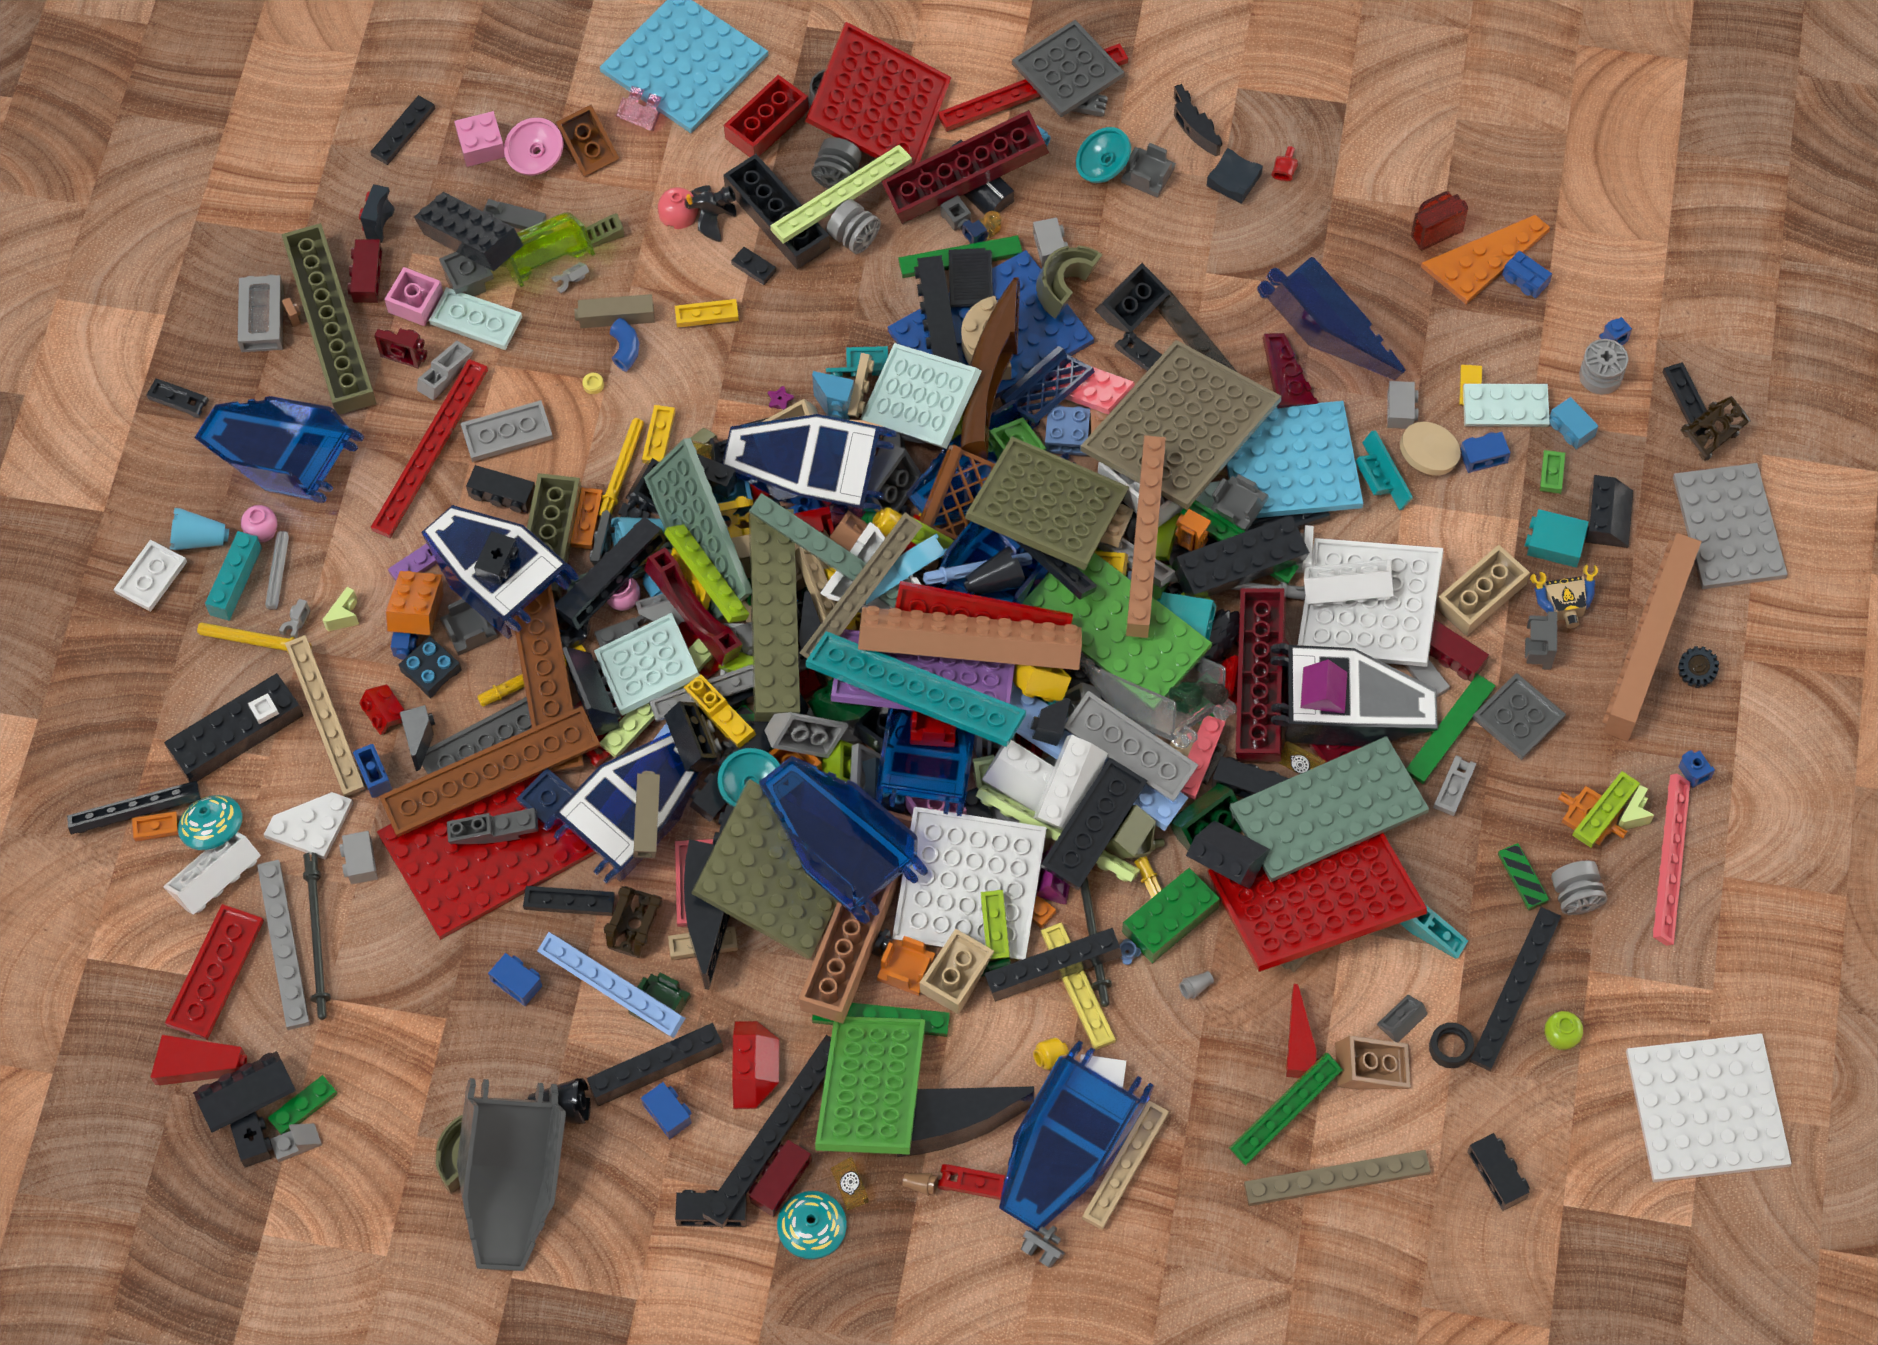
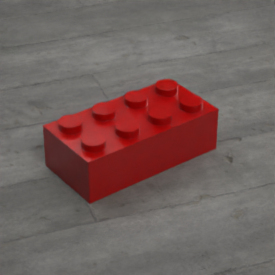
M778 74L724 124L725 139L749 157L754 154L761 156L809 111L808 96Z

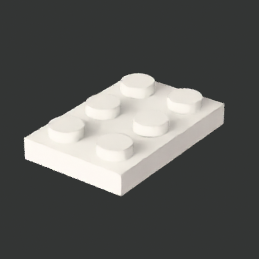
M150 540L116 585L114 591L123 598L151 612L185 566L187 560L185 557Z

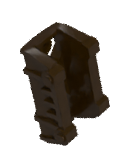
M1730 396L1719 402L1713 401L1710 403L1708 410L1692 423L1683 425L1680 430L1685 438L1690 437L1691 441L1700 451L1699 456L1705 461L1709 460L1713 455L1712 452L1730 437L1731 439L1736 438L1740 433L1739 430L1751 420L1737 401ZM1732 403L1731 414L1727 413L1724 415V408ZM1741 416L1743 420L1735 425H1730L1733 422V417ZM1716 421H1720L1723 424L1722 432L1716 430L1714 425ZM1699 428H1708L1705 430V435L1696 437L1693 434ZM1714 438V442H1712L1708 447L1704 448L1708 441L1707 439Z
M622 886L618 892L620 898L611 921L604 927L608 949L640 958L641 949L648 942L647 934L654 916L657 915V909L662 906L663 901L660 896L638 891L628 886ZM637 895L639 896L640 906L639 908L636 907L633 913L630 906L634 896ZM638 919L641 921V926L637 929H632L629 926L630 921ZM625 933L626 941L622 942L619 947L615 946L618 936ZM631 940H635V943H634V952L631 951V950H632V947H631V944H630Z

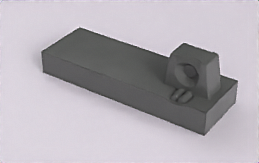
M488 199L483 212L514 228L536 234L541 233L547 218L546 213Z

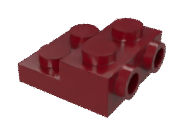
M400 328L396 335L390 330L383 331L377 329L374 337L380 357L419 369L422 362H425L428 354L427 350L423 349L425 340L421 339L416 331Z

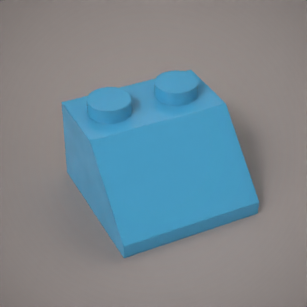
M813 371L814 397L828 418L849 420L848 410L854 389V380Z

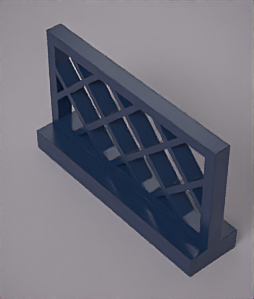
M1058 346L999 398L1006 413L1010 415L1016 413L1036 424L1095 371L1093 367L1067 355L1064 348ZM1068 363L1071 364V367L1064 368ZM1084 370L1082 374L1075 375V372ZM1071 373L1070 377L1061 378V375ZM1070 383L1067 387L1060 388V385ZM1056 386L1055 390L1046 391V388ZM1055 396L1052 400L1045 401V398ZM1041 399L1040 403L1031 404V401ZM1040 409L1035 415L1031 414L1032 410Z

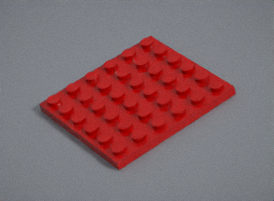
M846 21L841 29L805 122L836 138L845 139L853 143L859 150L876 159L900 145L912 157V163L899 170L903 171L920 162L952 77Z

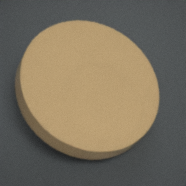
M1414 423L1405 430L1400 440L1401 453L1406 461L1415 469L1429 475H1444L1451 472L1460 459L1461 450L1456 438L1447 429L1435 423Z

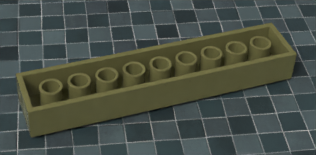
M319 223L281 234L336 416L377 404L322 224Z
M786 509L794 514V509ZM750 513L749 546L750 583L752 589L754 722H770L774 714L788 712L800 714L795 543Z

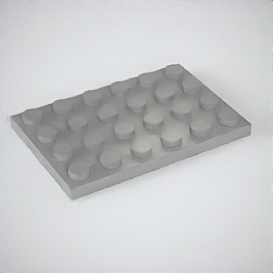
M1757 463L1674 474L1673 481L1688 537L1702 541L1695 558L1702 590L1786 579L1788 574Z

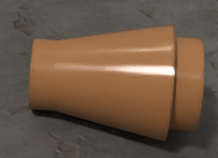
M933 1173L904 1174L903 1187H908L927 1196L935 1194L937 1191L938 1176H934Z

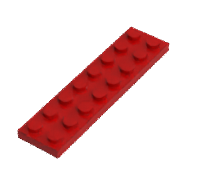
M900 581L895 608L901 611L911 612L912 610H920L923 613L931 614L942 612L945 615L953 616L964 614L967 617L977 618L985 616L996 620L1007 618L1017 622L1029 620L1039 624L1051 622L1060 626L1071 624L1073 614L904 581Z

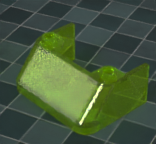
M566 212L518 232L517 234L524 246L504 263L512 279L522 287L524 286L523 281L529 279V275L532 273L531 269L565 254L575 258L583 256L586 251L591 256L596 254L584 224L573 214Z

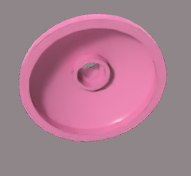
M529 118L521 121L509 132L504 144V154L508 164L516 172L529 176L539 175L550 170L558 162L563 151L561 132L555 124L543 118Z

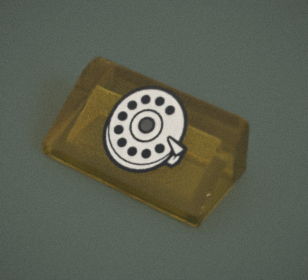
M1286 741L1282 750L1281 762L1278 763L1301 774L1324 764L1326 761Z
M852 1157L830 1168L847 1210L869 1202Z

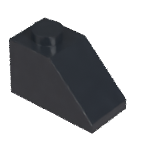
M1065 698L1041 709L1038 717H1033L1030 729L1034 730L1032 739L1058 746L1064 732L1070 699Z

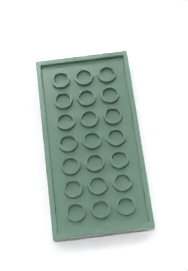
M685 438L644 477L664 529L684 524L742 603L752 594L751 584L746 577L743 564L740 562L727 525L721 515L719 505L715 500L712 488L704 473V468L698 458L696 448L691 438ZM711 599L707 611L720 622L725 617Z
M1387 736L1230 804V810L1244 835L1270 849L1262 865L1270 882L1429 812L1426 802Z

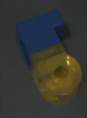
M989 211L983 218L974 223L967 220L962 223V234L970 244L984 242L1000 232L1001 215L996 211Z

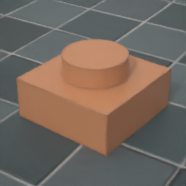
M290 298L282 300L285 312L292 326L299 325L298 316L301 315L297 303L292 304Z

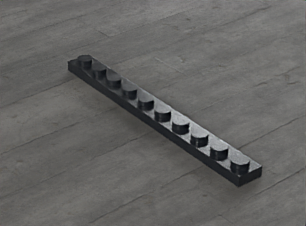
M826 1034L709 1203L703 1212V1218L723 1229L825 1080L831 1043L830 1036Z

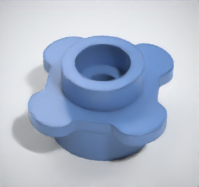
M1130 939L1123 940L1119 945L1122 952V957L1120 958L1125 965H1130L1132 960L1141 954L1140 948H1136V945Z

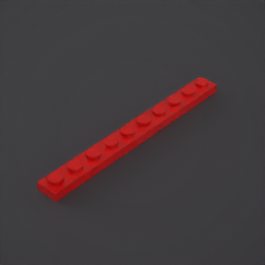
M1120 43L1103 49L1118 66L1128 63V57ZM1024 79L938 112V118L945 131L948 132L1041 95Z
M468 359L371 525L373 532L391 539L488 372L487 366Z

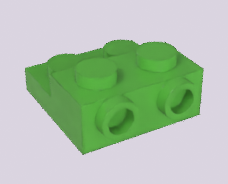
M1024 418L989 431L988 451L995 453L997 461L1011 437L1046 450V447Z

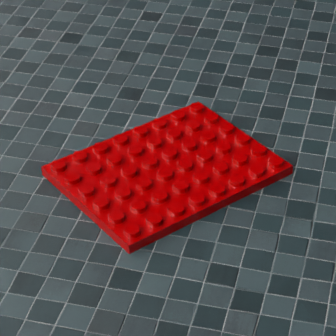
M540 774L399 837L396 836L391 824L377 831L379 838L440 940L525 893L526 886H539L596 854V849L589 838L564 815L550 829L538 820L539 831L520 835V839L485 844H450L448 842V821L487 813L491 816L525 810L517 802L516 798Z
M1384 833L1273 882H1270L1264 869L1261 867L1250 889L1212 869L1207 870L1208 877L1258 972L1427 914L1426 905Z

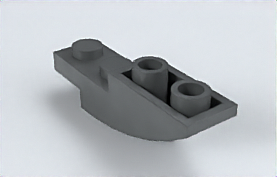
M530 808L491 816L487 813L448 821V842L450 844H485L520 839V835L539 831L537 810Z

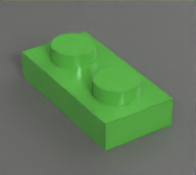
M1544 450L1540 491L1561 494L1565 453Z

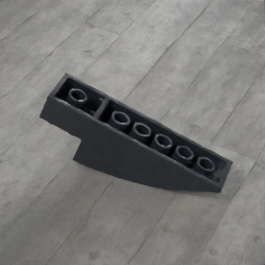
M727 805L725 812L720 814L719 825L721 827L719 832L714 834L713 844L689 839L685 859L684 904L687 927L695 959L706 990H709L730 915L691 893L734 806Z
M1034 1086L918 1089L910 1154H897V1157L921 1155L947 1149L990 1133L1034 1106Z

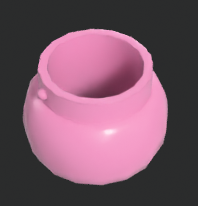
M254 505L244 512L241 518V528L244 533L257 536L260 543L266 542L277 531V518L269 507Z
M631 577L607 601L608 605L620 611L633 608L636 605L635 602L639 601L640 587L637 581Z

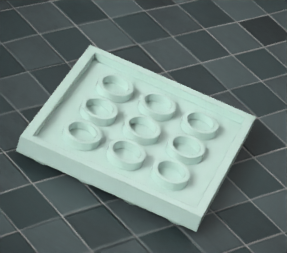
M672 613L594 650L622 716L649 703L651 700L688 684L694 678L700 676Z

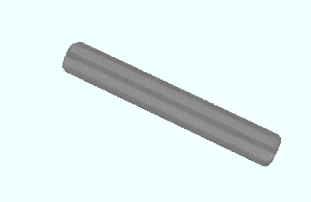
M278 531L276 535L265 603L267 609L275 610L278 608L289 535L285 531Z

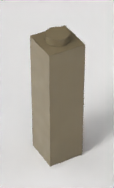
M652 294L578 300V308H574L575 321H579L580 328L612 326L619 318H623L630 325L655 323Z
M644 771L642 774L637 773L633 857L656 858L660 775L652 771Z

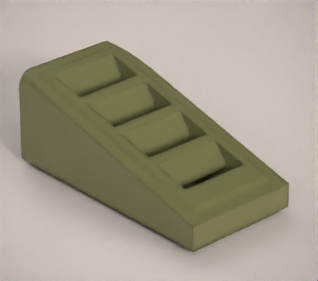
M617 213L579 231L586 249L625 237L624 229ZM597 231L600 232V236L598 237L596 235ZM588 234H592V240H589Z

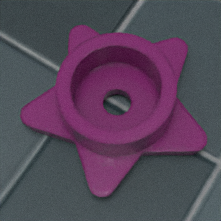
M781 386L777 391H768V395L771 398L769 408L775 407L784 410L787 408L789 401L794 399L793 395L786 393L784 386Z

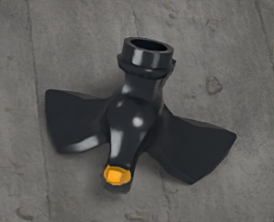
M710 185L695 188L690 191L694 197L687 194L684 199V205L687 209H701L698 231L707 238L720 242L721 232L717 217L723 213L736 217L735 205L731 203L736 201L735 193L731 186L722 187L717 193L712 192Z

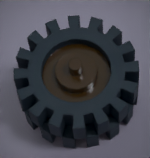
M1694 646L1693 649L1689 648L1686 653L1682 654L1678 670L1679 676H1682L1684 683L1687 682L1688 686L1692 687L1694 685L1695 688H1699L1700 686L1706 687L1707 684L1713 682L1719 670V660L1717 661L1716 654H1712V650H1706V647L1703 646L1701 648Z

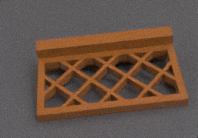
M950 445L919 521L947 537L967 545L975 523L970 521L968 526V520L965 519L961 507L969 503L972 504L974 501L969 487L978 483L982 487V481L987 479V477L981 479L977 467L987 465L991 467L992 471L995 463L962 450L958 446ZM962 455L968 457L972 464V467L963 471L959 464ZM974 469L978 481L967 484L963 473ZM960 475L964 487L954 490L951 484L952 478ZM966 489L970 500L959 504L955 493ZM952 495L956 506L946 510L943 504L944 498ZM958 509L962 520L951 524L947 513ZM944 514L948 526L942 529L933 526L936 518ZM964 523L966 528L964 538L956 535L953 529L954 526Z

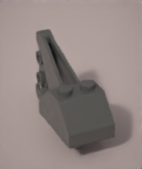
M888 429L884 430L878 455L869 459L862 496L870 508L877 512L880 509L889 507L899 512L923 478L922 473L906 450L905 440L923 444L927 442Z

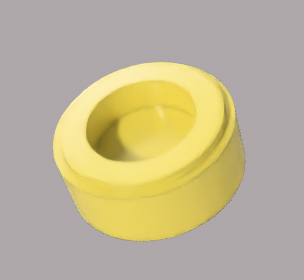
M589 373L583 378V388L587 393L598 394L603 390V378L598 373Z

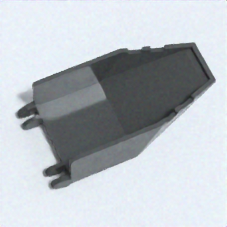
M469 1078L465 1090L457 1170L477 1269L523 1271L536 1244L535 1241L540 1230L542 1231L545 1225L546 1217L554 1206L566 1117L565 1110L558 1104L557 1084H551L549 1101H543V1083L537 1084L536 1100L488 1097L489 1079H483L481 1097L474 1096L476 1088L475 1078Z

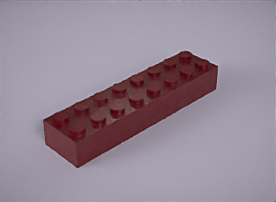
M1027 110L882 180V184L899 220L903 224L940 206L957 195L961 196L1048 154L1049 151L1030 111Z
M1241 588L1235 748L1238 761L1281 762L1282 726L1271 723L1272 716L1283 715V713L1272 712L1271 706L1276 703H1283L1284 666L1272 665L1271 658L1284 656V654L1272 653L1271 646L1285 643L1286 595L1284 588Z

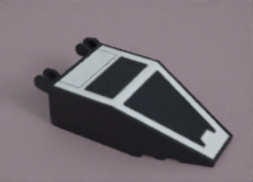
M1286 643L1271 646L1272 653L1286 655L1271 658L1272 665L1284 666L1285 669H1288V705L1276 703L1271 706V711L1274 713H1288V717L1286 715H1276L1271 718V723L1274 725L1287 727L1284 737L1286 743L1363 747L1386 736L1389 741L1393 742L1402 737H1413L1438 729L1435 688L1355 648L1288 645ZM1329 659L1347 672L1345 713L1300 708L1303 667Z

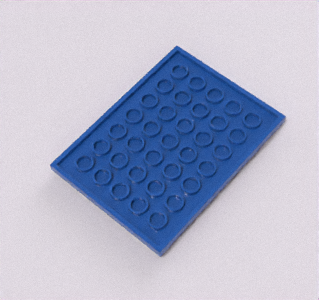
M1027 250L992 268L993 296L996 297L997 302L1013 278L1019 277L1018 355H1013L1010 360L1011 379L1001 380L995 399L1005 393L1056 347L1064 348L1065 353L1072 356L1094 343L1093 336L1068 304H1066L1056 319L1045 311L1036 292V281L1041 269ZM972 307L951 308L959 363L969 365L962 352L961 331L963 320ZM920 309L887 327L888 332L897 344L931 354V349L927 350L925 337H928V332L923 330L922 320L926 318L925 314H921Z

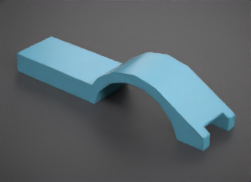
M935 534L902 554L866 600L865 604H869L900 584V581L906 580L921 568L948 553V550L946 548L943 549L937 538L939 536Z

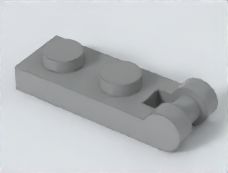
M1455 756L1433 808L1452 816L1455 815L1477 763L1472 761L1469 763L1462 760V757ZM1460 768L1465 770L1466 772L1463 773L1458 771L1457 769Z

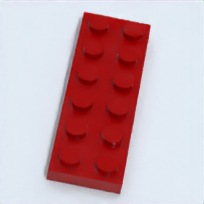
M221 904L165 1021L167 1027L208 1040L264 923L263 918Z

